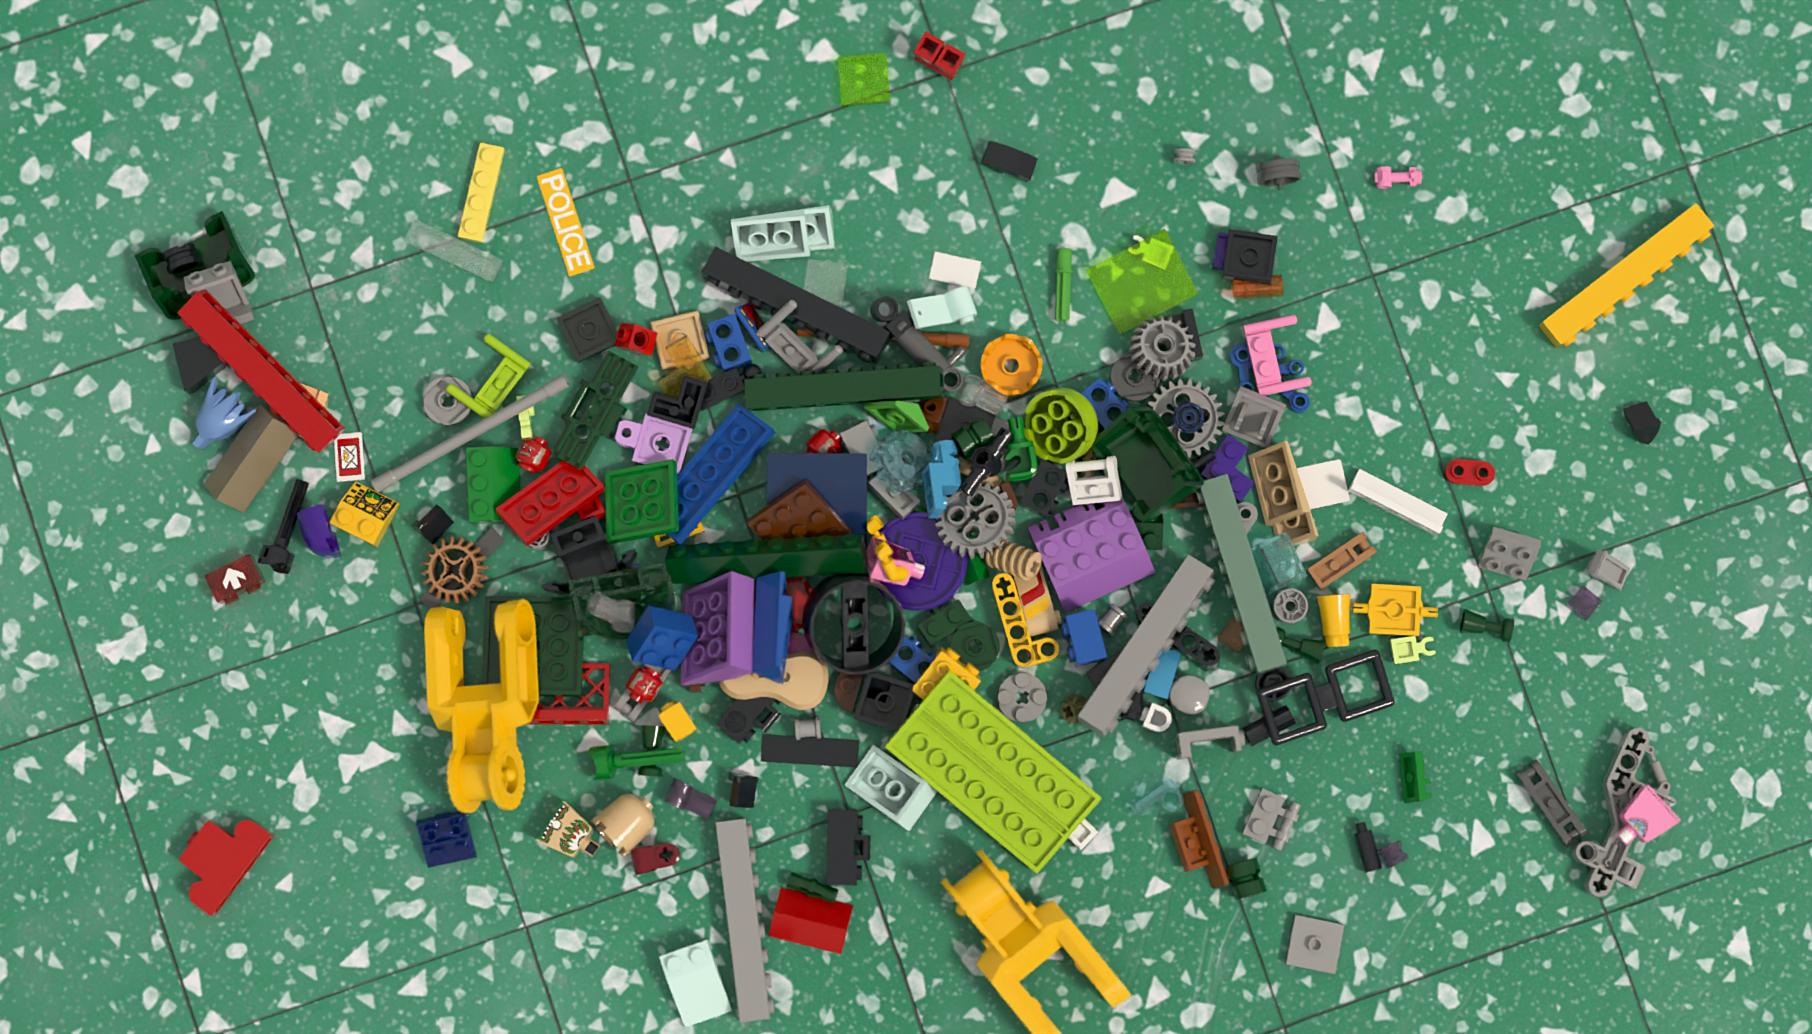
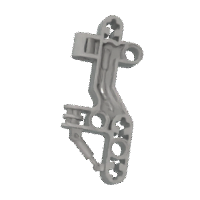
M1642 728L1629 729L1624 733L1603 779L1602 787L1610 819V827L1601 846L1590 841H1582L1576 843L1572 848L1574 860L1591 868L1585 880L1584 888L1587 894L1593 897L1606 896L1610 892L1614 881L1636 890L1646 866L1626 857L1632 841L1625 845L1616 836L1625 826L1619 819V814L1633 798L1634 790L1645 785L1635 779V773L1644 753L1650 756L1652 761L1650 765L1658 783L1656 789L1652 788L1653 791L1668 807L1670 803L1674 804L1676 801L1668 796L1671 785L1666 779L1660 761H1657L1655 758L1654 747L1648 745L1650 739L1647 731ZM1638 734V739L1641 742L1633 746L1634 740L1631 736ZM1624 755L1631 759V766L1628 769L1623 768L1620 763ZM1620 773L1626 774V776L1619 777ZM1618 779L1617 784L1620 785V788L1613 790L1614 785L1611 784V781ZM1584 845L1589 847L1591 852L1586 860L1580 856V849ZM1597 872H1600V873H1602V874H1607V875H1608V878H1607V877H1602V878H1601L1602 875H1601V874H1597ZM1600 880L1599 884L1603 886L1602 890H1596L1593 882H1599Z

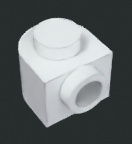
M1151 703L1149 708L1144 707L1139 720L1143 721L1142 727L1153 732H1162L1170 726L1172 718L1166 708Z

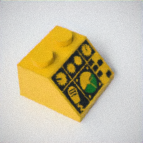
M355 482L341 499L329 523L378 547L400 503Z

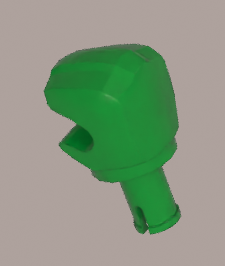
M1023 417L1007 419L1009 432L1014 437L1005 448L1010 450L1004 459L1009 460L1014 456H1018L1019 462L1013 468L1006 471V480L1010 482L1028 480L1038 470L1035 446L1033 445V440L1028 441V439H1025Z

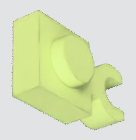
M526 395L516 396L517 400H519ZM534 406L518 414L523 440L526 438L533 439L531 416H535Z
M1415 636L1391 639L1390 646L1393 664L1419 661V653L1424 656L1434 655L1436 653L1435 650L1427 651L1425 649V643L1434 641L1433 637H1426L1419 643H1416Z

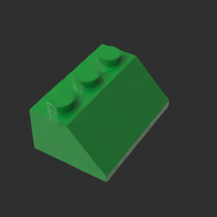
M493 446L466 448L469 522L471 524L504 523L496 514V508L520 491V469L517 466L519 462L515 458L519 450L518 448Z

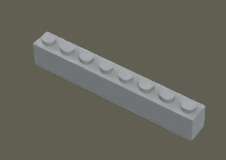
M1188 554L1078 715L1080 723L1103 738L1108 732L1111 734L1119 723L1116 719L1120 713L1128 711L1133 702L1131 697L1135 691L1139 693L1146 684L1144 678L1148 672L1153 673L1160 663L1158 658L1163 651L1168 652L1174 642L1172 637L1176 631L1181 632L1188 621L1185 618L1189 612L1196 611L1201 603L1199 598L1204 591L1208 592L1215 582V579H1213V569Z
M747 819L716 822L740 1023L770 1019V1013H775L773 998H768L767 988H772L770 973H765L764 963H769L767 948H762L761 938H766L764 923H759L758 913H763L761 898H756L755 888L760 887L758 873H753L752 863H756L755 848L750 849L749 839L753 838L752 823L747 824Z

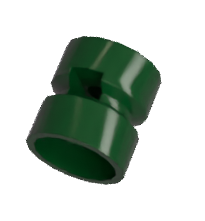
M982 417L971 422L968 430L962 427L951 434L952 440L956 441L958 452L966 462L971 460L972 454L976 449L985 447L995 438Z
M1257 857L1226 866L1230 880L1235 882L1232 889L1236 900L1267 891L1264 879L1258 876L1261 869Z

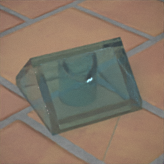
M1287 532L1251 547L1266 596L1308 577Z

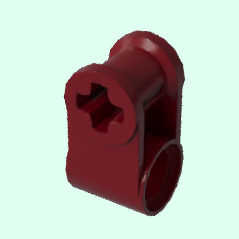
M669 843L641 847L630 851L635 875L672 866L680 858L678 847ZM665 848L674 853V856L670 857L669 862L667 858H662V854L666 852Z

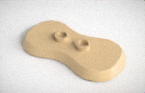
M797 652L787 655L783 684L776 683L753 672L737 679L719 681V684L727 695L735 699L747 700L757 697H769L777 699L791 708L807 710L816 707L823 700L828 686V669L815 654Z

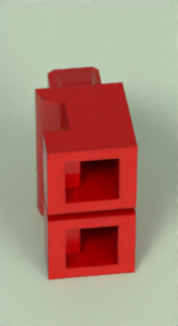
M926 31L913 52L915 55L914 60L952 81L966 56L962 51L949 44L945 45L944 41Z

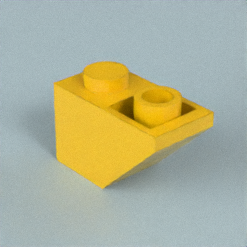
M672 701L661 708L662 713L658 716L676 743L698 730L680 702L676 704Z

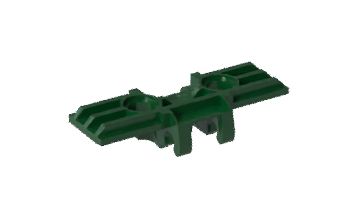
M608 350L592 381L588 382L584 379L580 381L581 386L566 413L561 415L560 418L567 421L568 424L551 454L582 470L601 434L611 440L614 435L612 429L619 416H624L628 409L619 404L639 367ZM604 382H610L614 386V391L610 395L601 394L600 386ZM592 390L596 394L582 419H575L574 417L588 392ZM589 427L590 434L584 439L577 437V428Z

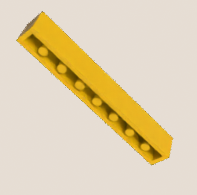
M1695 203L1538 326L1556 348L1562 344L1565 347L1569 346L1577 339L1575 336L1577 332L1581 329L1587 332L1597 324L1594 321L1595 318L1599 315L1605 318L1616 309L1613 305L1617 301L1621 300L1624 303L1635 294L1632 291L1638 285L1642 288L1654 280L1651 275L1657 270L1663 273L1671 267L1673 263L1670 260L1678 255L1681 259L1692 250L1690 247L1692 243L1697 240L1700 244L1711 236L1709 230L1714 227V224L1698 204Z

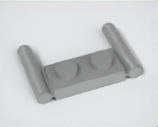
M790 300L757 330V333L760 337H764L766 339L765 342L799 375L801 371H814V374H819L843 352V348L840 345H835L818 360V356L784 323H780L797 307V303L794 300Z

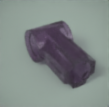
M675 778L664 799L665 802L682 810L687 809L708 820L717 802L713 797L694 790V787Z

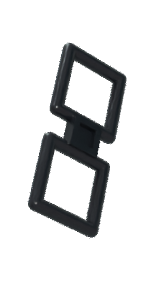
M1371 650L1327 665L1325 673L1328 683L1317 687L1314 685L1311 674L1304 673L1258 689L1256 692L1272 744L1275 746L1324 730L1327 727L1323 712L1335 707L1337 708L1340 720L1347 722L1393 706L1395 700L1379 651ZM1372 661L1384 699L1348 711L1336 673ZM1304 684L1316 722L1279 734L1268 696Z

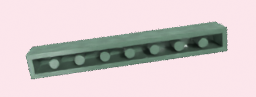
M1228 474L1205 480L1204 484L1195 493L1198 503L1204 504L1206 513L1202 515L1206 528L1211 527L1213 536L1210 537L1213 551L1218 550L1221 560H1218L1217 564L1221 575L1225 574L1228 584H1225L1227 596L1229 599L1233 598L1235 607L1232 608L1235 621L1240 622L1243 631L1239 632L1243 646L1248 645L1250 655L1247 656L1249 667L1251 670L1255 669L1256 674L1286 666L1287 662Z

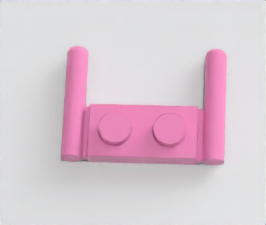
M1295 315L1243 325L1257 391L1261 395L1266 396L1311 385L1310 377L1281 382L1270 329L1296 324L1297 317Z

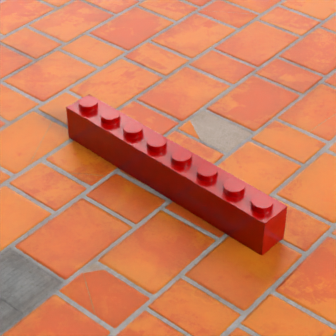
M206 289L196 292L178 311V314L182 317V322L187 327L194 329L200 335V340L207 346H211L217 352L218 358L222 362L229 364L235 370L236 376L246 381L252 387L254 394L264 399L270 405L272 412L281 416L287 422L290 430L305 439V444L311 450L318 453L322 452L346 429Z

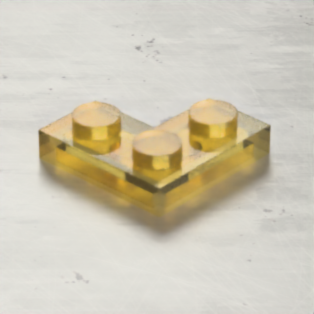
M687 335L666 346V350L677 368L657 379L664 394L678 398L685 374L700 376L706 380L712 378V374Z

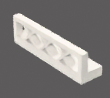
M1361 469L1357 471L1347 491L1433 536L1440 534L1443 528L1442 524L1447 516V513Z

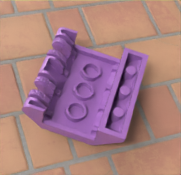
M1123 497L1120 501L1101 502L1104 508L1097 511L1094 503L1086 504L1088 511L1085 510L1083 504L1075 505L1062 511L1066 521H1063L1060 514L1057 513L1054 515V520L1059 528L1052 531L1045 519L1040 521L1043 531H1040L1037 523L1027 527L1034 545L1042 555V561L1065 613L1155 573L1146 547Z

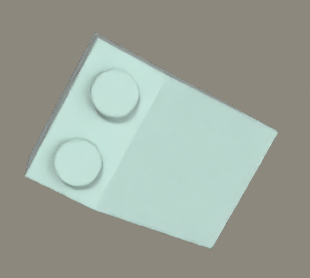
M874 745L845 783L846 787L908 831H910L938 792L925 780Z
M709 940L659 956L684 1027L732 1011Z

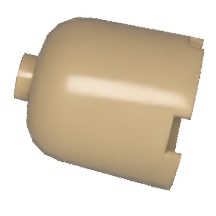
M628 793L618 797L595 816L591 822L595 825L599 824L596 828L611 846L615 845L618 849L621 848L618 853L625 857L650 833L654 827L655 820L650 811L653 809L651 803L645 797L639 799L637 796Z

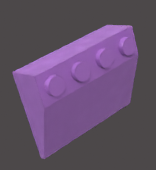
M731 571L684 591L682 613L692 615L698 637L681 662V685L686 686L737 679L752 673L754 579Z

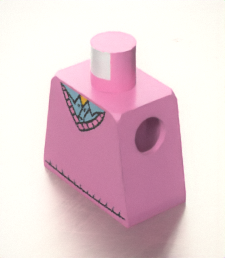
M1643 785L1618 817L1625 826L1616 836L1625 845L1629 844L1635 837L1641 843H1647L1681 820L1649 785Z

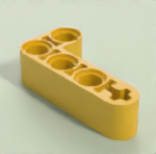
M998 574L993 579L992 591L1014 664L1019 668H1028L1054 660L1059 652L1058 643L1051 638L1031 641L1014 580L1009 574ZM1000 579H1003L1005 583L1009 582L1007 594L1009 596L1013 593L1014 597H1007L1000 601L999 597H1004L1002 588L997 589L996 587L999 585ZM1010 602L1017 607V612L1011 616L1006 615L1003 611V606ZM1012 627H1021L1024 631V636L1021 639H1013L1010 635ZM1049 643L1053 645L1054 654L1052 656H1044L1041 653V646L1043 644ZM1021 650L1028 651L1031 655L1030 661L1020 663L1017 659V653Z

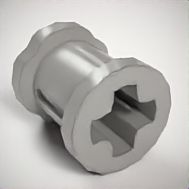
M1112 603L1110 610L1101 620L1098 619V623L1106 633L1113 636L1115 634L1114 630L1123 620L1126 621L1128 616Z
M815 717L812 720H799V718H795L796 740H800L801 737L821 739L820 717Z

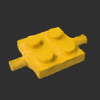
M1371 584L1368 604L1353 602L1352 606L1356 607L1352 609L1353 613H1367L1369 619L1368 634L1418 637L1422 618H1437L1438 613H1430L1438 612V607H1423L1420 586Z

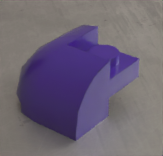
M320 504L299 511L297 517L306 546L313 553L324 558L342 557L336 533L331 530L326 507Z

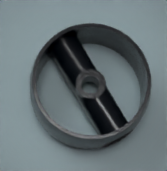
M869 573L830 575L813 588L804 605L802 624L807 643L821 662L838 672L860 675L876 671L886 665L896 655L902 644L905 633V617L901 603L885 582L870 578ZM867 584L880 588L889 595L894 613L893 625L888 638L878 650L870 655L868 651ZM841 588V615L839 621L842 633V660L832 658L820 651L815 644L813 636V623L819 606L829 594ZM851 618H859L857 626L848 627V622Z

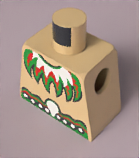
M562 801L536 840L573 858L577 856L580 850L593 857L600 847V844L589 838L595 828L565 801Z

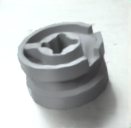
M1288 588L1275 596L1272 602V611L1278 621L1284 624H1293L1300 621L1306 615L1308 601L1301 591ZM1287 602L1295 604L1292 611L1286 609L1285 605Z

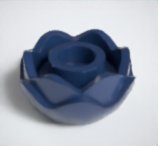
M1186 402L1176 408L1174 423L1180 431L1194 433L1204 424V411L1196 404Z

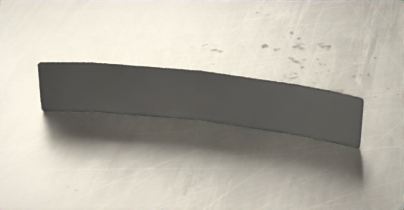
M492 527L474 545L472 550L480 547L482 551L477 557L484 555L488 558L504 542V539ZM472 561L466 569L467 577L474 572ZM454 565L451 567L450 570L453 571H450V573L460 577V571L458 570L460 566ZM452 580L450 583L444 584L443 587L448 590H455L461 583L457 580ZM427 590L419 599L430 610V608L437 607L445 599V595L439 600L436 598L438 590L434 593H430Z

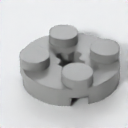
M439 377L433 380L424 392V410L438 424L448 427L459 424L469 416L471 409L456 398L453 399V406L447 405L443 407L444 400L442 398L445 395L447 397L452 396L446 392V386L453 384L471 398L472 392L459 378Z
M1019 673L1011 675L1004 680L999 688L997 699L999 708L1004 716L1011 721L1024 723L1033 721L1042 714L1046 706L1047 694L1043 683L1037 677L1031 674ZM1027 692V700L1029 702L1027 704L1023 702L1018 704L1016 702L1018 699L1016 693Z

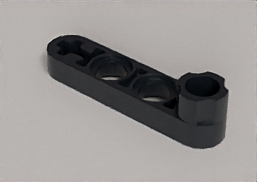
M1144 603L1139 606L1137 619L1140 624L1144 620L1143 611L1148 612L1154 604ZM1187 626L1181 632L1176 631L1172 637L1174 640L1172 646L1195 661L1206 672L1218 668L1220 652L1216 646ZM1187 636L1193 637L1196 641L1195 646L1191 649L1184 648L1181 644L1183 638ZM1200 644H1203L1204 646H1202V650L1198 652V655H1194L1198 651ZM1211 654L1215 660L1209 659L1206 662L1204 661V655Z

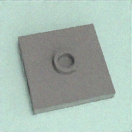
M1294 915L1285 964L1335 974L1344 925Z

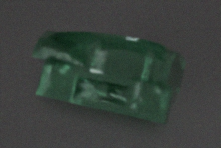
M665 562L568 580L578 638L596 635L612 640L627 639L648 605L676 612L671 575H668ZM653 592L652 594L646 597V593Z

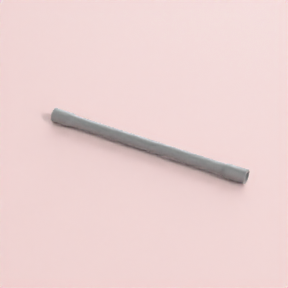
M561 374L514 403L402 465L371 480L377 493L385 490L414 471L546 398L553 397L570 387L568 379L564 374Z

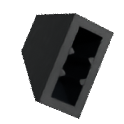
M199 337L172 343L183 388L188 394L196 392L229 365L222 362L218 358L217 352L211 346L204 344Z

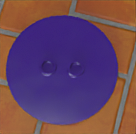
M911 512L903 520L896 517L879 531L883 532L888 542L910 550L914 562L925 567L921 579L910 577L908 583L904 586L883 581L897 596L902 608L911 611L931 610L949 601L962 586L968 567L967 553L964 557H961L959 549L952 553L951 545L945 547L944 539H940L938 535L941 530H937L935 526L940 521L936 518L928 519V513ZM877 588L881 595L891 602L889 595L880 588Z

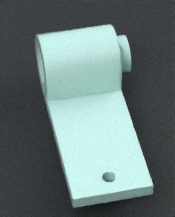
M968 286L954 289L942 295L907 301L916 329L960 322V325H966L975 321L974 317L978 315Z

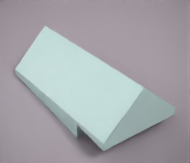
M829 205L731 219L736 257L746 262L810 256V250L835 248L833 216Z

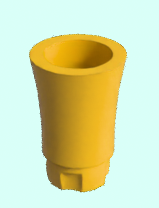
M1351 594L1316 596L1326 647L1349 646Z

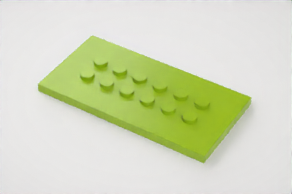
M950 669L884 745L1037 874L1102 799L1099 794Z

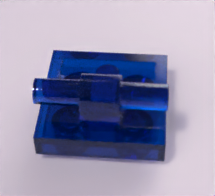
M447 811L435 814L433 817L416 820L428 868L477 857L468 821L470 819L469 813H462L460 811L451 813Z

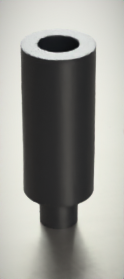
M1365 822L1356 824L1358 833L1354 834L1364 872L1382 869L1372 830H1367Z

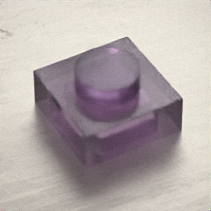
M1583 585L1566 605L1586 621L1601 604L1602 600Z

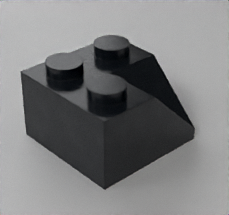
M875 672L868 673L854 720L896 732L906 721L914 696V684Z

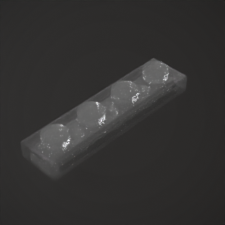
M416 219L404 240L405 243L493 284L504 263L502 259Z

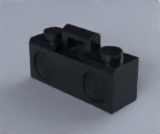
M757 697L747 700L737 699L716 725L739 744L742 741L747 743L756 733L753 730L755 726L766 733L778 719L781 713L772 705L774 703L779 705L781 701L769 697ZM766 708L771 711L762 722L757 720Z
M828 809L827 885H857V880H862V865H857V860H870L871 835H858V830H863V815H858V810ZM855 840H861L860 855H854Z

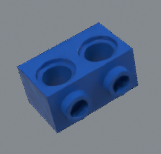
M735 314L707 323L709 330L705 331L709 345L715 344L717 353L713 354L718 368L723 367L724 372L735 367L740 368L752 363ZM719 328H729V336L727 338H719L717 336ZM727 351H737L738 358L735 361H727L725 359Z
M1100 377L1081 394L1094 407L1098 426L1103 431L1113 422L1107 417L1109 410L1115 409L1121 415L1130 406L1124 399L1119 400L1115 396L1114 392L1116 390L1108 380L1104 382ZM1095 390H1100L1104 393L1105 399L1102 402H1096L1092 399L1091 393Z
M904 636L898 652L888 663L915 684L922 676L918 672L919 665L922 663L931 664L935 659V654L930 651L927 655L920 649L922 644L912 636L909 639ZM908 647L913 651V657L908 661L900 659L898 655L900 649Z

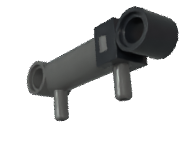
M887 296L873 301L870 307V314L877 322H886L882 328L890 331L891 339L896 340L920 367L921 363L935 362L936 366H940L943 369V379L947 373L951 374L954 377V384L949 387L944 383L945 393L960 389L963 385V375L961 371L953 366L966 354L965 349L959 346L946 359L925 335L915 328L910 310L907 312L904 309L898 311L897 302ZM881 303H885L889 307L890 311L887 316H883L879 312V305Z

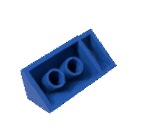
M782 571L757 577L752 661L753 673L783 684L794 616L792 596H787L786 573Z

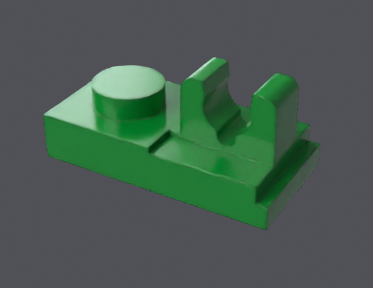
M1423 751L1400 753L1404 803L1422 802L1424 799L1431 798L1432 793H1426L1425 784H1430L1431 781L1430 779H1424L1425 763Z

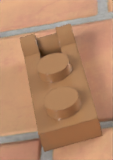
M1364 532L1307 569V572L1320 590L1377 552L1374 546L1371 547L1367 542L1366 538L1368 537ZM1357 544L1363 552L1359 556L1353 550V547Z

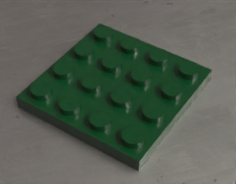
M486 596L482 685L501 683L500 647L495 630L496 608L498 604L525 599L530 603L535 616L539 696L582 697L585 598Z

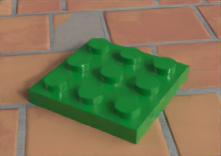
M669 459L605 472L607 542L615 544L679 532L677 462L675 460Z

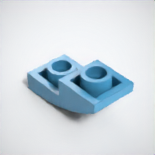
M1169 649L1168 652L1163 651L1158 658L1160 660L1158 667L1153 673L1149 671L1143 690L1144 693L1168 699L1179 662L1180 652Z

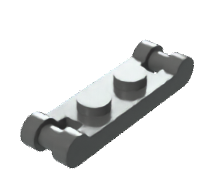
M1535 759L1529 763L1530 766L1524 771L1522 769L1519 770L1515 775L1557 833L1563 845L1568 847L1573 844V840L1578 836L1581 838L1586 835L1587 831L1544 768ZM1536 774L1540 781L1533 784L1530 778ZM1570 822L1573 828L1566 832L1563 826Z

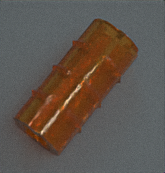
M1282 274L1272 275L1271 285L1232 280L1233 300L1283 296Z

